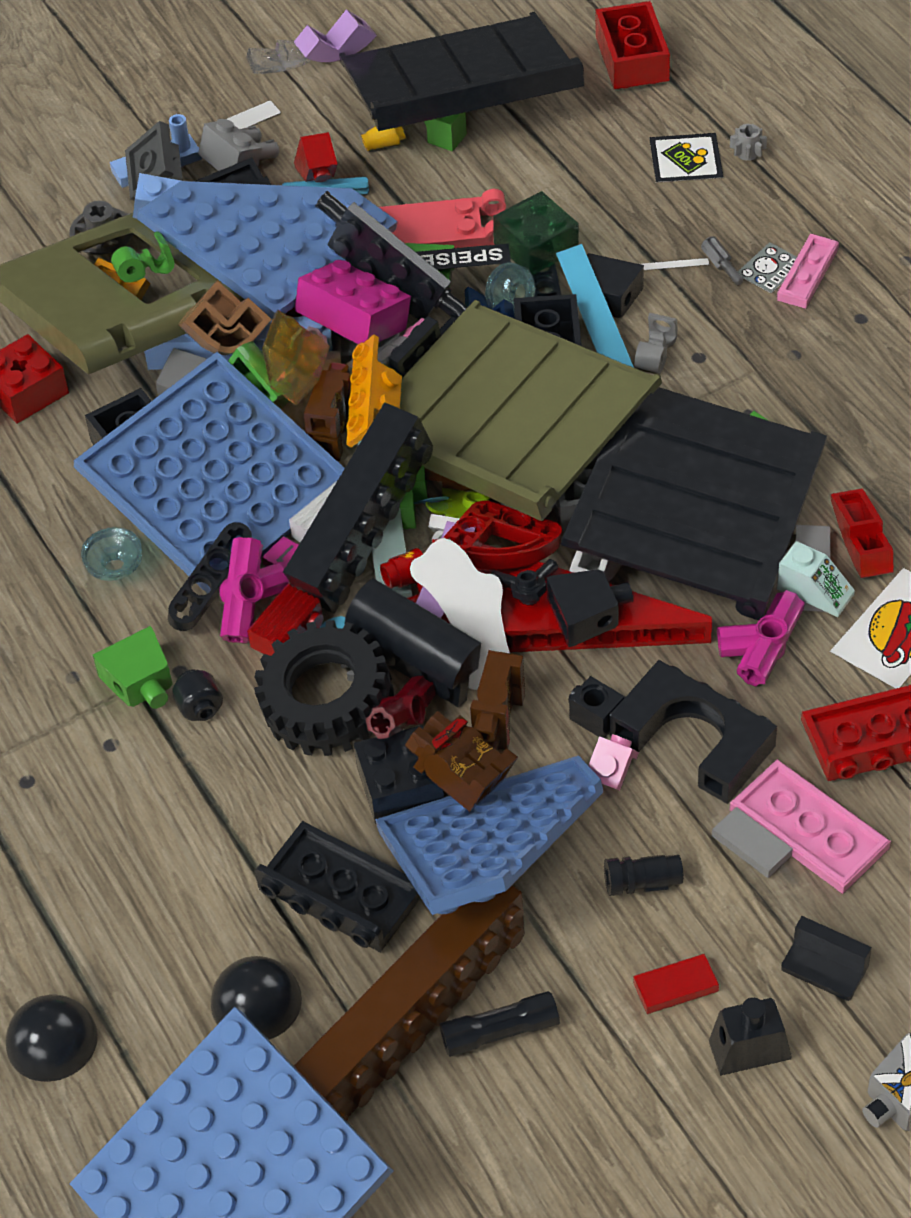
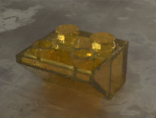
M277 310L273 316L262 351L270 387L295 405H298L319 382L330 346L320 336L312 334L293 317L285 315L280 310Z

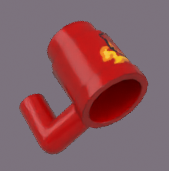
M414 548L409 552L389 558L388 562L380 564L381 576L387 587L391 589L398 587L401 589L416 583L419 594L407 598L416 603L423 588L411 576L410 571L411 562L423 555L419 548Z

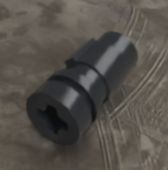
M679 854L647 856L633 860L630 856L623 857L622 861L618 858L604 860V878L609 896L622 895L623 891H626L627 894H632L635 892V889L643 888L644 892L668 890L669 885L683 883V865Z

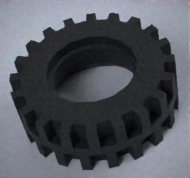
M327 620L323 628H316L315 623L311 622L307 623V631L298 634L294 628L288 631L289 640L282 643L277 639L271 644L274 653L272 656L263 654L260 661L264 670H256L254 677L258 687H254V691L265 721L278 741L283 738L286 747L292 751L298 744L301 745L305 755L312 756L314 749L320 748L324 756L332 755L333 747L342 745L346 752L352 749L351 741L360 738L362 741L370 739L366 718L370 716L372 708L380 705L384 697L394 696V688L381 647L377 641H371L370 635L366 630L363 629L356 634L354 625L348 622L345 623L342 629L337 628L334 620ZM333 662L346 665L352 669L354 679L350 688L341 697L329 703L309 705L298 702L292 696V688L295 681L305 671L319 664Z

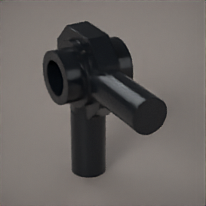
M548 559L537 571H522L517 577L497 570H493L491 574L500 579L502 587L511 589L513 598L519 599L523 604L532 605L537 603L540 597L547 591L545 581L548 576H551L558 570V564L553 559Z

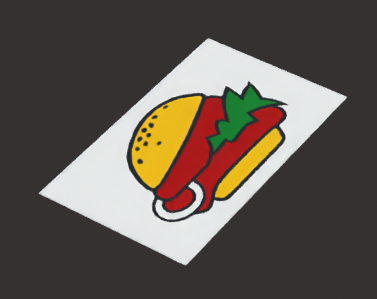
M905 568L896 575L830 651L895 689L900 688L911 675V572Z

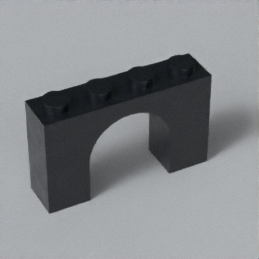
M658 660L610 714V736L614 734L632 741L630 748L640 752L653 735L671 720L691 717L708 722L718 730L722 739L699 765L698 787L728 804L775 748L777 726L765 716L757 715L744 708L738 701L728 699L714 691L708 684L698 682L685 675L679 668L669 666Z

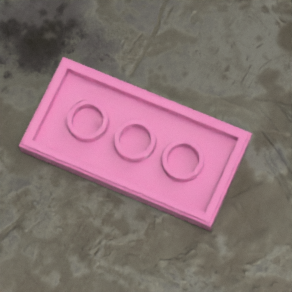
M778 759L730 802V811L736 807L777 836L793 848V858L842 894L890 849V840Z

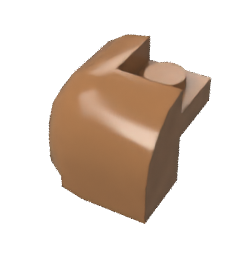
M217 280L185 314L178 326L202 348L212 353L218 352L221 355H230L239 346L254 341L272 319L249 298L242 302L238 300Z

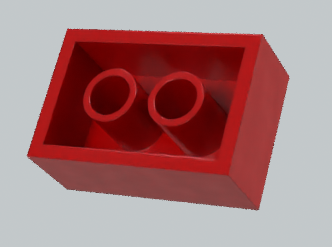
M651 1L595 9L596 39L613 89L669 81L670 52Z

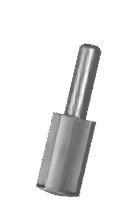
M711 236L705 239L701 249L718 270L723 268L736 285L742 284L743 278L729 261L732 257L717 238Z

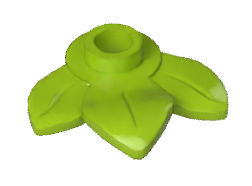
M442 488L443 497L450 498L440 502H425V506L434 514L460 519L472 504L478 501H489V497L479 492H465Z

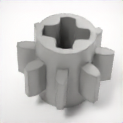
M743 124L739 128H735V135L730 136V148L734 149V156H738L745 161L754 160L758 156L761 157L762 149H766L767 136H762V128L754 124Z

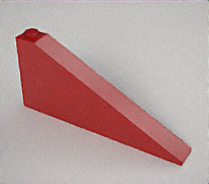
M486 544L482 545V547L496 548ZM539 561L523 567L498 569L497 571L517 577L522 571H537L544 563ZM558 568L551 576L573 572ZM477 569V571L484 574H491L493 571L492 569ZM502 587L501 616L510 653L711 643L712 616L632 591L633 602L619 606V622L616 628L575 646L568 647L548 602L547 591L540 597L537 603L526 605L521 603L519 599L513 598L511 589ZM443 613L441 619L450 624L446 614Z

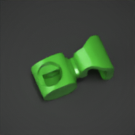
M156 231L154 233L161 250V254L157 259L152 256L147 248L142 250L143 253L139 254L133 248L124 246L113 253L111 258L112 265L121 280L131 283L144 278L146 274L145 269L148 266L154 273L168 274L173 270L175 265L169 245L161 232Z

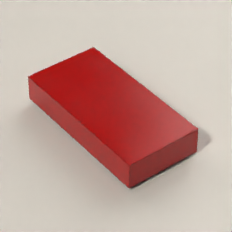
M705 953L633 976L634 986L647 1014L719 991V984Z

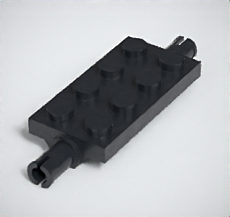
M326 191L319 198L315 207L336 222V229L327 245L353 267L363 272L371 273L375 278L386 284L394 285L400 291L410 295L409 314L418 320L421 318L426 319L434 309L440 308L450 317L457 319L468 308V306L450 293L452 289L448 287L451 283L449 279L355 202L347 208L333 197L329 191Z

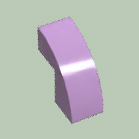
M346 9L326 35L307 25L294 43L303 55L310 60L334 62L340 60L339 53H345L346 56L356 54L366 47L377 35L365 20Z

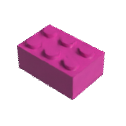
M335 260L298 278L295 311L357 344L364 343L373 335L378 336L379 342L406 329L411 296L400 291L398 287L386 284L375 278L373 274L363 272L351 266L347 261Z

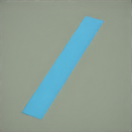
M580 244L557 252L556 255L570 289L577 296L578 308L597 353L634 368L583 245Z

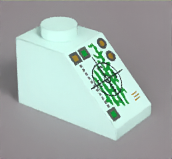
M796 541L779 563L777 590L782 592L787 590L796 593L805 603L831 615L839 617L854 596L855 590L826 554Z

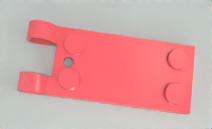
M489 189L481 197L379 207L398 221L397 228L392 233L404 243L454 245V248L507 244L510 240L509 226L504 220L494 219L489 221L485 227H481L480 216L496 217L503 214L506 210L505 195L499 189ZM491 201L499 202L497 204H488ZM494 232H503V233L498 234V235H493V234H492V233H494Z

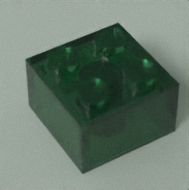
M541 191L493 216L494 244L509 243L511 260L529 276H532L558 262L557 252L579 245V223Z

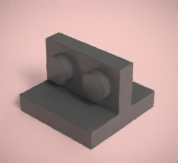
M161 121L157 122L125 150L130 200L135 201L139 173L183 181L179 145L171 142L169 124Z

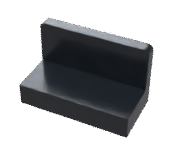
M801 916L795 926L793 945L781 964V970L849 1001L869 967L872 947Z

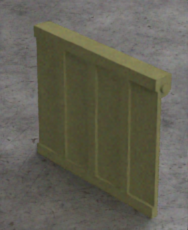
M474 300L402 378L400 409L420 418L433 444L431 458L423 465L424 468L537 520L543 521L552 511L556 501L647 396L657 390L662 384V380L658 374L653 376L489 309L482 306L480 301Z

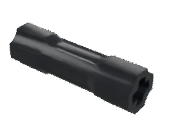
M547 991L523 998L519 1002L439 1023V1028L447 1055L451 1057L478 1049L481 1045L524 1032H535L559 1025L560 1017L552 993Z

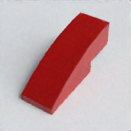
M864 489L831 494V502L841 535L860 578L893 573V548L883 533V520Z

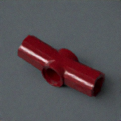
M415 676L395 696L384 697L380 705L372 708L370 716L366 718L368 731L373 732L378 739L389 738L409 726L422 725L425 720V709L436 695L434 683L426 680L424 676Z

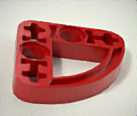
M478 501L470 506L443 538L459 545L477 569H512L534 564L553 554L560 547L562 527L554 521L547 519L540 521L516 509L498 503ZM474 527L475 531L468 532L465 531V529ZM492 534L521 544L501 548L482 547Z

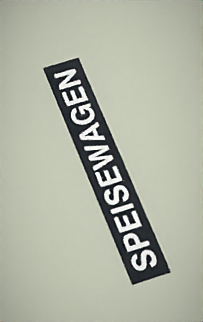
M509 243L416 252L437 270L511 263Z

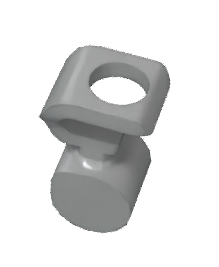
M649 313V341L639 342L634 366L638 369L661 373L667 358V348L672 346L677 339V319ZM656 321H664L668 323L670 327L661 326Z

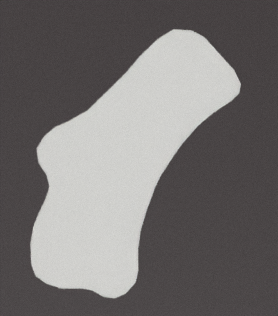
M446 538L438 539L429 546L422 556L411 562V576L432 594L452 626L481 642L479 667L470 675L468 686L470 689L478 690L488 651L510 653L501 616L502 584L500 579L493 574H484L477 571L466 552L459 545Z

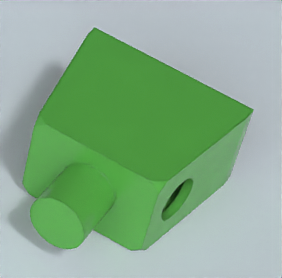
M151 626L93 654L98 677L128 706L134 707L147 701L151 708L157 709L168 701L169 697L165 691L173 685L166 658Z

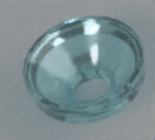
M512 262L503 263L496 267L489 276L485 289L486 302L489 308L493 309L503 299L514 305L515 292L521 284L525 288L524 297H534L535 284L530 271L524 266Z
M118 527L106 528L95 532L87 538L81 549V558L85 569L93 577L107 581L119 580L132 574L140 565L142 545L140 539L130 530ZM120 560L124 562V565L117 570L106 568L107 563L110 561Z

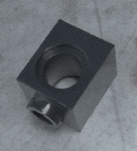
M590 676L582 685H577L571 691L568 698L569 718L594 735L605 738L610 733V714L625 696Z

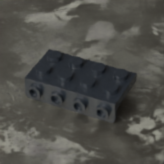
M304 821L299 824L267 866L259 864L255 869L258 888L264 895L272 899L277 897L287 902L297 913L302 915L309 914L318 919L327 929L331 931L339 930L350 936L357 945L363 948L371 947L380 953L421 898L406 874Z

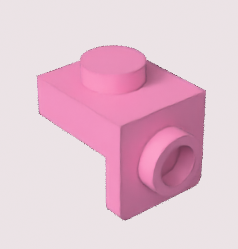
M612 734L610 740L599 737L588 766L601 779L602 784L620 791L632 758L637 759L639 752L630 748L632 741Z

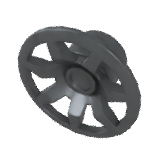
M93 201L87 204L83 213L73 221L69 236H74L76 230L84 232L115 220L118 216L122 217L127 214L120 209L112 208L108 202ZM133 233L127 234L123 240L120 237L110 240L116 244L112 247L103 248L104 243L96 245V249L89 248L83 252L96 255L115 252L131 240Z

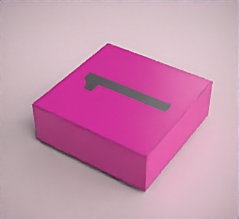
M283 536L262 557L263 565L269 566L280 563L285 569L299 545Z

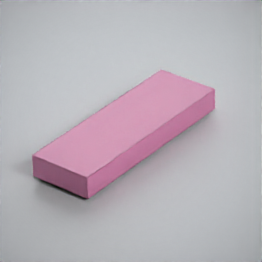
M810 234L777 293V301L806 309L838 251L839 242Z

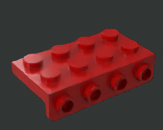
M911 685L802 711V724L827 781L849 779L856 774L872 770L882 771L892 765L911 762Z

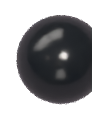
M263 956L245 957L229 965L216 980L211 995V1011L217 1025L236 1007L247 1016L268 1040L281 1035L294 1023L302 1004L301 990L292 972L282 963Z
M43 995L26 1002L12 1017L6 1032V1051L10 1063L21 1075L35 1081H57L75 1074L86 1065L95 1051L98 1034L91 1014L78 1001L63 995Z

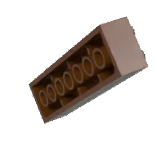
M512 885L507 891L495 894V897L489 901H474L459 906L452 913L442 914L294 1065L346 1121H348V1117L358 1107H364L371 1100L375 1089L384 1079L389 1080L396 1074L400 1067V1062L410 1052L415 1053L420 1049L426 1039V1035L435 1026L439 1027V1023L445 1022L448 1019L451 1009L460 999L465 1000L472 994L478 980L485 973L490 974L495 970L501 956L509 948L514 949L518 946L525 934L522 892Z

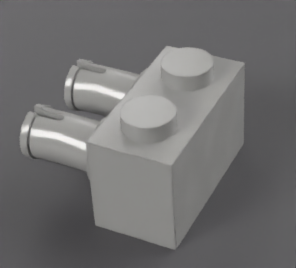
M219 119L215 122L204 123L198 155L218 171L251 157L258 167L260 160L276 158L279 155V146L273 139L261 142V131L255 125L239 129L232 121Z

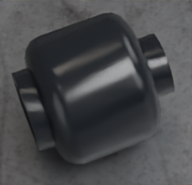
M188 670L178 677L173 686V698L183 717L190 721H206L211 719L223 704V695L212 674L207 671Z

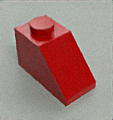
M329 132L300 137L294 165L305 182L313 180L315 182H325L335 175L338 163Z

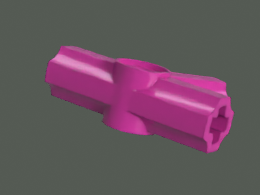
M237 537L232 541L228 579L221 583L219 589L221 600L224 602L220 637H222V640L231 643L249 642L247 630L253 624L255 603L280 593L289 584V580L283 573L284 568L280 563L260 568L263 548L260 540Z
M785 590L782 593L776 594L766 615L760 618L757 624L717 627L719 656H743L737 667V675L745 683L755 687L759 684H765L777 660L785 654L786 643L804 610L805 602L796 593Z

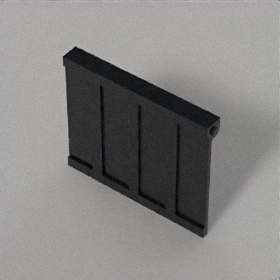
M530 12L528 17L347 56L345 53H339L340 63L345 67L378 131L584 86V67L578 57L571 58L570 60L535 12Z
M658 387L653 394L650 393L602 448L562 537L561 545L735 600L736 610L741 615L759 621L760 618L764 617L778 578L779 563L787 553L821 459L827 435L811 431V433Z

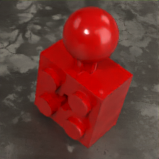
M29 334L0 349V408L16 424L69 394L63 367Z

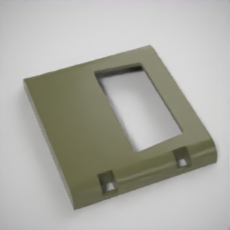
M133 213L0 264V302L88 375L186 334L178 326L179 322L214 282L218 280L167 242L174 263L197 279V281L153 303L145 304L79 253L129 233H134L161 253L158 241L154 236L155 232L137 220V218H133ZM219 281L238 300H240L241 302L245 300L237 293H235L233 290H231L229 287H227L225 284H223L221 281ZM124 346H127V347H128V348H126V349H124V350L118 351V349H120V348H122V347H124Z

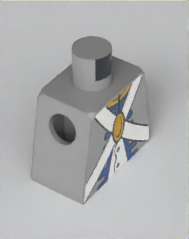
M910 1032L902 1038L870 1076L867 1092L873 1100L862 1109V1112L867 1121L876 1128L892 1118L903 1130H911Z

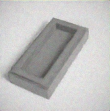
M737 807L712 829V837L767 878L792 856L793 848Z

